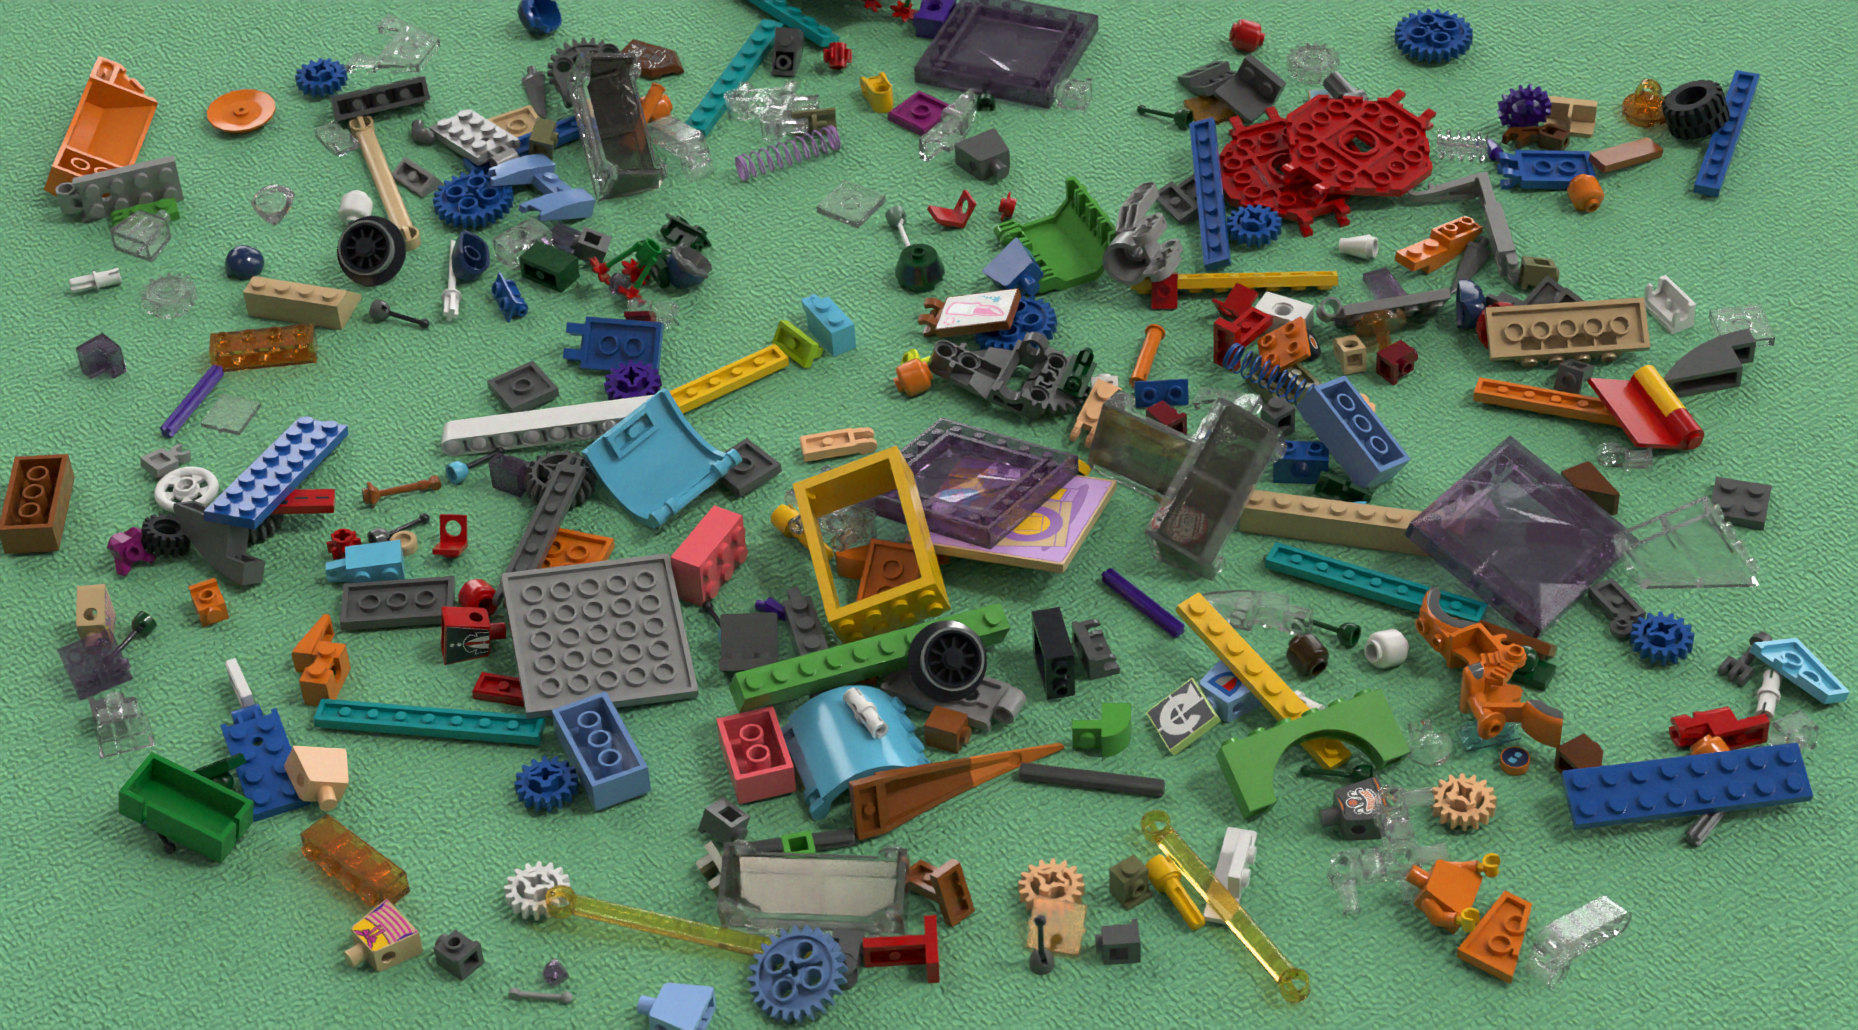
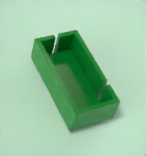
M154 752L148 755L119 790V814L140 824L147 821L148 828L219 863L223 862L234 848L236 840L239 841L253 823L254 801Z

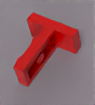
M1251 306L1232 323L1219 317L1213 322V363L1223 367L1224 356L1231 345L1239 343L1246 348L1273 325V316ZM1237 347L1231 353L1228 359L1227 366L1233 360L1237 351ZM1241 359L1234 366L1235 371L1241 368Z
M936 915L924 916L925 935L863 938L865 968L926 964L927 983H940Z

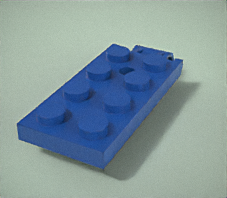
M259 703L232 711L231 716L234 725L227 727L226 723L220 725L230 756L243 753L247 762L235 768L244 796L254 801V822L311 804L310 801H303L299 798L284 768L292 749L277 708L271 709V714L263 716ZM256 742H263V743H262L261 745H259V746H254V745H253V744L256 743Z

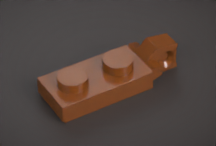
M1483 620L1479 621L1492 636L1506 634L1507 640L1502 641L1501 644L1503 645L1515 643L1520 646H1530L1536 650L1539 659L1542 660L1545 659L1546 655L1555 657L1558 647L1554 644Z

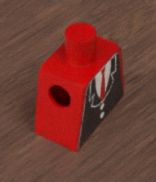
M441 607L440 646L444 665L487 657L490 654V640L506 639L505 622L490 623L485 608Z

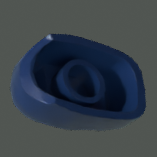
M466 230L462 231L458 236L451 255L452 270L455 277L464 282L474 281L486 271L490 264V253L487 243L482 238Z
M1458 279L1456 291L1457 328L1474 329L1476 328V321L1480 313L1486 308V299L1482 289L1474 281Z

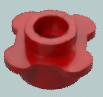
M1008 192L1007 198H1001L998 212L1002 213L1001 221H1003L1004 216L1012 218L1017 199L1010 197L1011 192Z

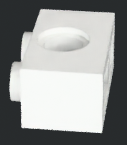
M1266 291L1255 306L1256 309L1273 316V325L1264 333L1268 334L1298 317H1302L1305 320L1306 329L1311 330L1314 326V305Z

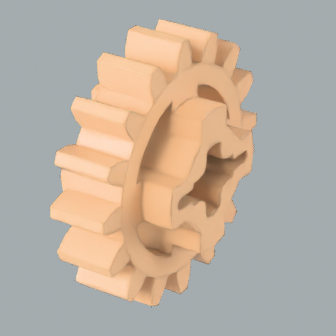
M1464 773L1460 774L1459 779L1448 775V782L1440 779L1438 787L1432 788L1430 808H1433V816H1440L1441 824L1450 822V829L1460 825L1462 830L1466 831L1467 826L1471 825L1477 830L1479 829V822L1487 825L1489 817H1494L1497 796H1494V788H1486V780L1477 782L1476 775L1471 776L1470 779H1466Z
M1054 858L1051 859L1050 864H1045L1043 860H1039L1038 867L1030 864L1028 872L1021 873V881H1018L1020 902L1026 903L1027 911L1035 908L1036 916L1041 915L1042 912H1047V917L1051 918L1053 913L1057 912L1060 917H1063L1064 910L1067 909L1074 912L1075 904L1081 905L1082 896L1085 895L1083 875L1077 874L1076 866L1067 868V861L1065 860L1060 865L1056 864Z

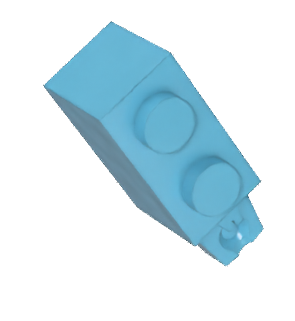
M816 294L801 299L802 308L807 314L808 330L833 357L856 348L854 323L829 296L821 299Z
M394 540L345 547V558L326 563L328 582L359 583L405 579L401 541Z

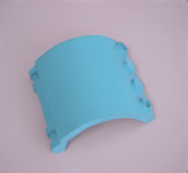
M665 388L658 391L581 452L598 480L615 501L640 523L654 529L662 526L670 516L677 514L685 505L719 478L726 475L729 469L742 462L740 454L732 448L727 453H724L704 440L687 421L669 390Z
M844 686L815 696L788 717L789 722L781 728L790 757L794 760L806 790L803 792V797L806 804L810 805L809 811L813 819L821 820L828 815L832 800L849 787L850 781L873 776L874 772L931 763L923 753L925 748L922 742L914 734V724L904 712L906 706L898 697L892 698L884 691L870 686ZM858 688L864 698L875 705L877 713L889 726L885 736L880 739L873 738L865 725L858 723L854 718L853 710L843 700L847 690Z

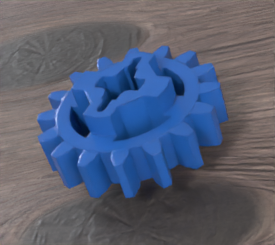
M319 58L318 62L310 60V64H302V69H297V75H295L298 90L303 91L304 95L311 93L312 97L316 95L324 97L325 93L333 95V91H341V86H346V80H348L345 65L340 64L339 60L332 62L331 58L327 60Z
M1248 204V207L1245 209L1241 206L1238 207V212L1231 211V216L1227 217V231L1231 235V240L1238 239V245L1247 243V247H1251L1252 244L1261 247L1263 243L1270 245V239L1277 241L1278 235H1281L1282 218L1278 217L1277 211L1271 212V207L1262 209L1261 204H1258L1256 208H1253L1251 204Z
M1659 611L1658 616L1654 617L1651 613H1647V619L1638 618L1637 624L1632 625L1630 644H1633V652H1640L1641 659L1649 657L1652 664L1656 660H1660L1662 665H1666L1667 660L1677 664L1678 657L1685 660L1687 659V653H1692L1695 634L1691 632V625H1684V618L1675 620L1673 613L1665 617L1662 611Z
M546 756L542 757V762L532 759V766L523 765L521 766L523 773H516L517 781L514 782L518 801H524L527 809L535 805L536 812H539L542 807H546V810L551 812L552 806L555 805L562 809V802L571 803V795L578 794L579 778L578 774H576L575 766L569 767L568 760L559 763L558 756H555L552 761H548Z

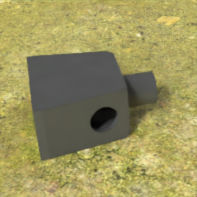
M995 128L954 144L955 164L978 180H985L996 176L998 179H1004L1008 176L1010 151Z

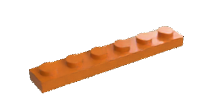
M1481 377L1478 379L1473 394V401L1488 405H1501L1511 409L1535 411L1539 414H1552L1568 419L1575 418L1621 428L1600 398Z

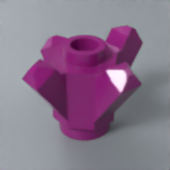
M133 526L125 532L112 535L108 541L107 549L114 556L118 575L126 577L131 571V564L140 559L149 563H154L156 560L155 553L148 554L147 549L144 550L141 544L142 529Z

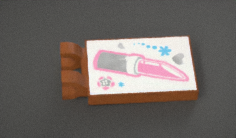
M1016 288L947 297L945 302L937 298H926L924 302L925 309L933 308V310L930 311V314H920L918 324L928 325L923 330L924 337L937 334L938 338L1008 330L1011 328L1021 294L1019 289Z

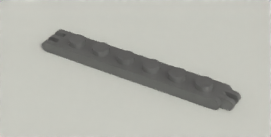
M568 455L564 463H558L505 573L541 569L586 474L584 458L578 457L574 464V456ZM500 582L493 596L492 604L495 606H500L504 598L502 582ZM504 599V600H503V607L506 608L505 599Z

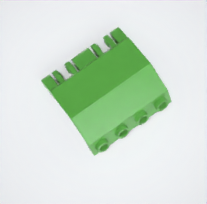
M1075 176L1065 179L1066 199L1053 215L1025 224L1012 219L996 225L993 230L1003 246H1007L1017 237L1032 253L1044 273L1043 277L1038 281L1040 285L1039 293L1053 289L1062 291L1098 279L1105 271L1102 261L1104 252L1117 236L1115 232L1116 226L1110 221L1108 214L1101 210L1097 200L1089 195L1086 186L1081 184Z

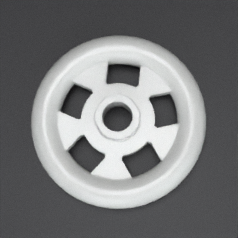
M183 467L169 472L159 480L155 487L154 497L162 509L171 513H175L173 505L176 502H172L175 498L181 502L193 501L194 498L201 495L202 497L194 501L208 506L218 494L219 483L216 476L204 468ZM206 481L208 486L200 488L199 483ZM168 487H174L173 492L165 491Z

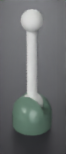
M901 206L889 208L885 214L888 224L898 228L905 246H910L903 228L907 221L904 209Z

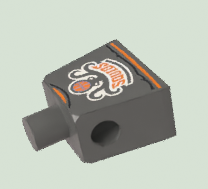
M1378 776L1336 789L1333 792V807L1319 810L1321 826L1338 825L1343 839L1347 841L1393 838L1394 816Z

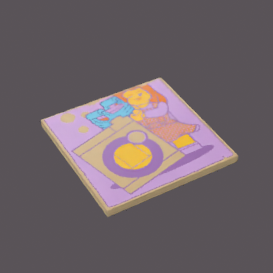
M962 458L924 512L935 554L1064 573L1117 490V481ZM910 533L904 540L905 544H912Z

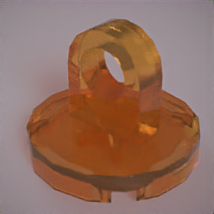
M1644 79L1637 86L1635 93L1629 94L1624 99L1622 114L1626 116L1628 122L1641 127H1654V124L1659 122L1660 125L1666 123L1661 107L1665 96L1662 95L1660 84L1653 79ZM1643 88H1648V89L1652 90L1653 92H1651V91H1644Z
M1383 309L1365 314L1360 318L1361 322L1357 320L1354 322L1355 334L1360 337L1376 336L1379 349L1382 350L1392 344L1390 332L1396 331L1406 324L1405 312L1396 309V313H1391V310Z

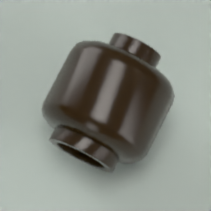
M1300 634L1290 640L1286 658L1298 674L1315 677L1326 669L1329 653L1315 635Z

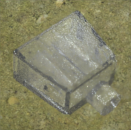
M162 209L155 215L142 210L136 211L110 229L114 249L153 262L171 239L168 222L171 220L170 215Z
M111 692L105 696V703L98 704L95 707L96 739L100 759L155 746L151 724L136 697L122 698L119 692Z

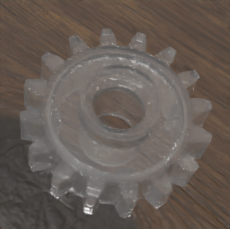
M1305 42L1303 47L1296 45V50L1290 49V54L1287 55V71L1292 72V77H1295V79L1302 83H1323L1324 79L1332 72L1339 70V53L1334 52L1335 48L1333 47L1327 49V44L1318 46V42H1314L1313 45Z
M168 273L167 277H163L160 274L157 280L149 279L150 285L144 284L142 286L143 291H140L143 309H146L148 314L162 319L176 318L185 314L191 306L195 305L194 300L197 299L194 281H190L189 276L182 278L181 273L175 277L172 276V273Z

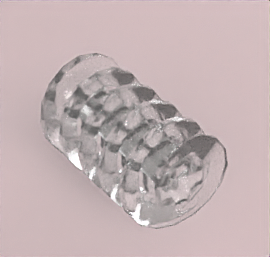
M1438 128L1436 153H1438L1440 160H1443L1445 155L1448 154L1449 160L1453 161L1455 155L1458 154L1460 162H1463L1466 155H1468L1470 162H1473L1476 156H1478L1480 163L1484 162L1487 155L1488 132L1484 139H1482L1480 131H1477L1475 138H1472L1471 131L1469 130L1465 137H1462L1460 130H1457L1453 137L1450 129H1447L1445 136H1442L1441 129Z

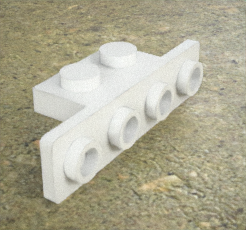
M1233 827L1227 828L1204 911L1205 921L1227 925L1234 924L1243 887H1248L1251 870L1248 868L1250 864L1254 865L1256 858V831Z

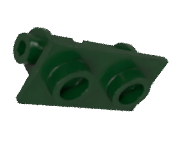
M668 213L665 214L669 222L660 229L664 238L676 244L679 242V245L683 243L684 246L695 249L698 252L703 250V244L711 247L712 244L706 237L707 232L698 225L694 227L689 225L681 216L677 215V217H674Z
M1085 347L1079 351L1078 355L1072 354L1057 387L1058 390L1082 399L1097 366V363L1092 362L1094 354L1091 348Z
M1321 471L1313 494L1324 499L1352 503L1366 501L1367 504L1370 503L1374 493L1369 491L1370 488L1367 487L1365 489L1332 475L1330 471L1328 473Z

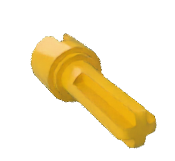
M790 503L788 506L781 504L772 513L770 518L771 524L788 538L795 537L809 550L800 512ZM824 542L828 561L833 559L834 553Z
M1160 854L1154 856L1145 865L1148 868L1149 880L1157 892H1165L1191 930L1196 931L1205 925L1204 916L1180 883L1182 878L1181 872L1169 855L1166 857Z

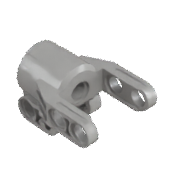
M1152 181L1136 187L1120 207L1115 230L1117 236L1107 247L1102 258L1107 274L1123 285L1139 284L1145 277H1150L1152 282L1162 281L1173 273L1182 260L1180 254L1183 248L1179 239H1171L1162 244L1157 242L1167 228L1163 214L1155 213L1145 217L1146 212L1159 197L1158 189Z

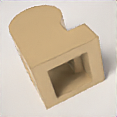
M1356 335L1333 339L1334 355L1337 361L1341 363V371L1344 375L1367 371L1366 347Z

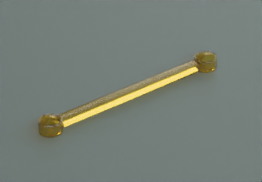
M1161 810L1147 812L1141 819V829L1144 838L1149 842L1156 843L1166 856L1169 855L1178 870L1278 984L1282 998L1292 1003L1305 1000L1311 992L1308 974L1302 969L1295 968L1174 830L1169 815ZM1161 821L1166 823V826L1162 830H1158L1154 822ZM1292 980H1302L1305 982V985L1300 990H1297ZM1285 984L1287 985L1289 990H1286L1284 988Z
M557 885L550 888L545 897L547 912L555 918L563 919L573 915L750 956L764 953L760 946L761 943L768 946L772 944L768 937L575 894L571 887L566 885ZM557 897H562L569 901V904L563 907H556L551 904V901ZM812 951L806 953V957L803 959H807L808 957H810Z

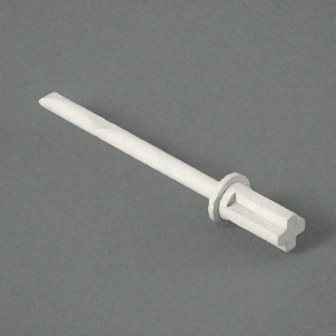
M450 240L448 289L444 290L441 295L442 302L444 303L443 316H447V321H452V318H458L459 303L462 298L461 293L456 289V277L452 270L451 255L455 240Z

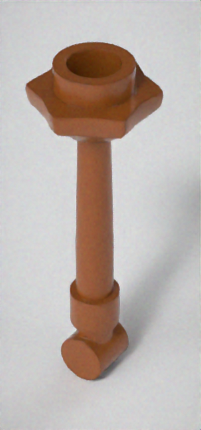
M436 475L431 476L429 480H419L416 483L378 490L371 482H367L366 488L362 489L364 504H370L371 509L376 507L380 497L417 490L424 491L428 490V488L439 490L442 485L439 477Z

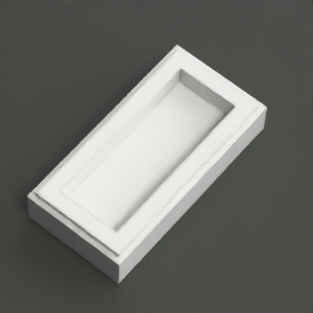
M236 658L227 660L225 665L229 681L241 707L245 708L254 705L252 693Z

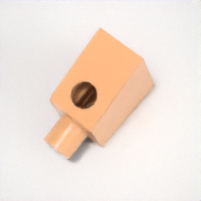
M293 746L284 765L299 798L303 801L318 802L320 809L323 811L333 810L348 786L346 749Z

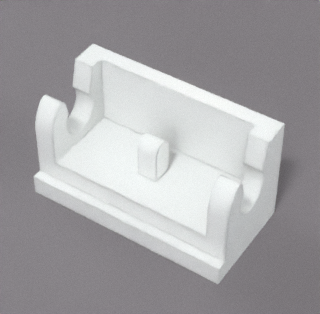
M1664 275L1659 278L1658 287L1655 291H1653V285L1650 283L1646 286L1644 296L1646 310L1671 335L1693 327L1696 303L1673 281Z

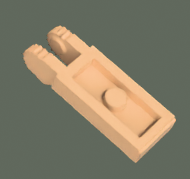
M1097 379L1076 419V424L1069 440L1075 442L1079 438L1082 428L1088 430L1090 433L1085 439V447L1090 449L1097 435L1100 436L1121 395L1122 388Z
M869 427L847 428L799 437L804 462L845 456L857 452L864 455L876 451L878 446L876 440L873 439L875 436L874 431Z

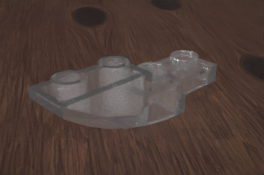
M970 88L948 107H945L941 111L942 121L921 136L919 139L920 159L928 162L942 150L951 153L955 150L954 144L966 138L976 115L974 88Z
M1224 590L1201 594L1234 628L1251 632L1255 624L1294 635H1305L1312 632L1313 610L1290 605L1289 596L1256 590Z

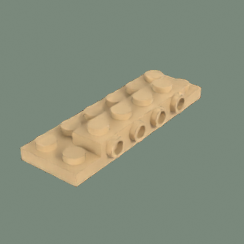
M1644 297L1485 308L1484 311L1490 361L1515 360V363L1522 362L1523 367L1536 366L1538 361H1548L1549 365H1559L1566 359L1587 363L1591 361V358L1601 357L1603 362H1611L1616 360L1617 356H1621L1622 352L1649 351L1650 349Z

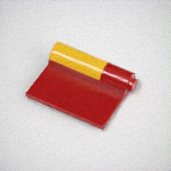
M1645 365L1633 374L1630 380L1589 378L1587 381L1635 447L1688 450L1695 449L1701 445L1705 434L1654 366Z

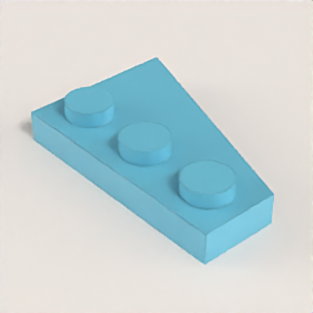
M1798 638L1755 642L1749 651L1823 704L1844 702L1850 693Z

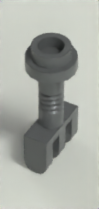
M1765 632L1753 634L1749 640L1751 646L1739 660L1728 656L1719 666L1717 673L1724 676L1729 671L1727 678L1731 681H1734L1740 675L1737 684L1742 687L1745 686L1753 677L1754 668L1749 666L1756 658L1755 655L1749 652L1753 643L1772 641L1771 636Z

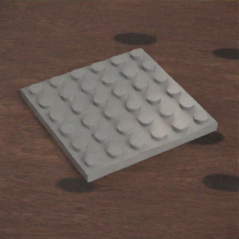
M669 553L501 573L502 588L526 719L552 716L553 709L605 691L615 708L698 697L696 677Z

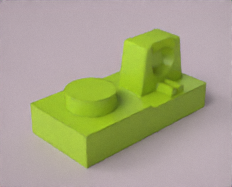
M779 321L772 344H776L786 355L804 368H811L814 358H820L824 348L820 347L818 343L789 321Z

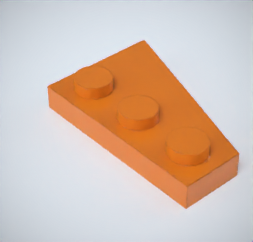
M1505 890L1476 925L1474 931L1459 946L1457 957L1512 984L1531 914L1532 903Z

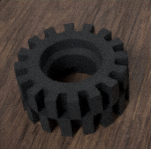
M159 513V517L153 514L150 518H145V522L143 521L141 544L144 550L147 549L148 554L154 552L155 557L164 555V558L169 559V555H172L173 558H178V554L183 556L185 552L188 553L191 541L184 532L177 517L174 518L173 514L170 513L168 516H164V513Z

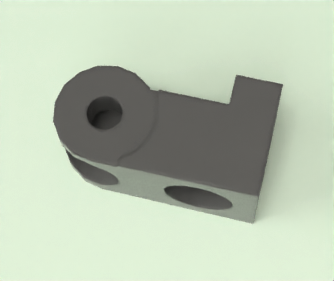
M834 928L832 938L841 946L842 949L840 951L847 958L842 963L848 968L847 972L841 974L845 977L847 983L839 984L838 987L841 991L849 990L858 981L864 958L863 938H865L864 931Z

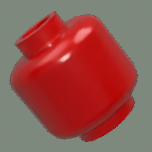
M1240 19L1237 23L1233 22L1228 41L1232 42L1233 48L1252 53L1256 50L1257 46L1262 47L1265 33L1261 32L1262 27L1259 23Z
M472 579L461 587L458 594V601L461 607L485 608L488 617L493 615L498 606L492 604L496 590L485 580Z

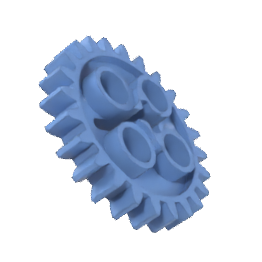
M793 925L791 934H788L783 928L781 929V938L779 939L774 935H770L772 944L768 946L761 943L760 946L764 953L754 954L753 956L758 961V964L749 966V969L755 974L748 977V981L753 986L749 991L756 997L754 1002L759 1008L762 1007L761 1010L767 1016L771 1015L777 1022L783 1017V1020L789 1025L794 1017L799 1024H803L805 1015H808L814 1021L817 1010L825 1015L826 1009L824 1005L828 1003L835 1006L836 1003L832 996L842 995L843 992L839 989L838 985L847 983L845 977L841 975L848 971L847 966L842 963L847 958L840 951L842 949L837 941H834L829 933L824 935L819 927L813 931L809 925H805L802 932L796 925ZM813 951L810 957L803 959L806 953ZM784 963L780 970L775 971L779 964ZM821 978L818 984L812 986L814 980ZM792 990V993L788 997L783 998L784 994L787 991Z

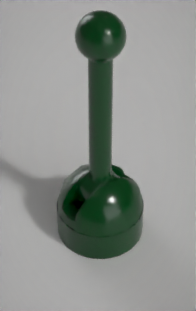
M1145 105L1137 107L1139 114L1149 113L1173 118L1175 124L1180 128L1189 129V123H1192L1194 119V112L1190 109H1179L1173 114L1149 109Z
M1302 612L1295 615V621L1299 624L1305 622L1337 633L1339 641L1344 645L1354 647L1360 639V625L1347 622L1338 628L1308 618Z
M1303 765L1300 772L1303 776L1316 774L1350 778L1354 784L1372 778L1373 766L1357 765L1351 772L1316 769L1311 768L1309 765Z

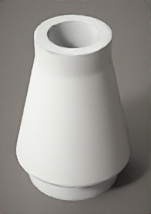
M1371 234L1341 238L1339 241V252L1369 260L1371 257L1375 258L1377 256L1378 239L1377 237H1372Z

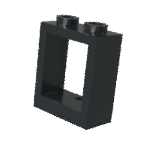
M1060 607L1031 611L1033 654L1047 700L1074 696V652Z

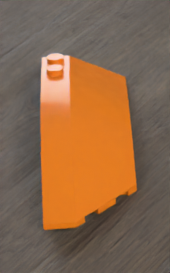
M98 56L68 131L51 167L44 191L50 192V194L57 197L56 187L62 183H72L75 177L135 164L158 102L153 97H148L144 94L145 88L135 78L130 79L125 74L126 69L122 64ZM105 193L102 197H109L111 194Z

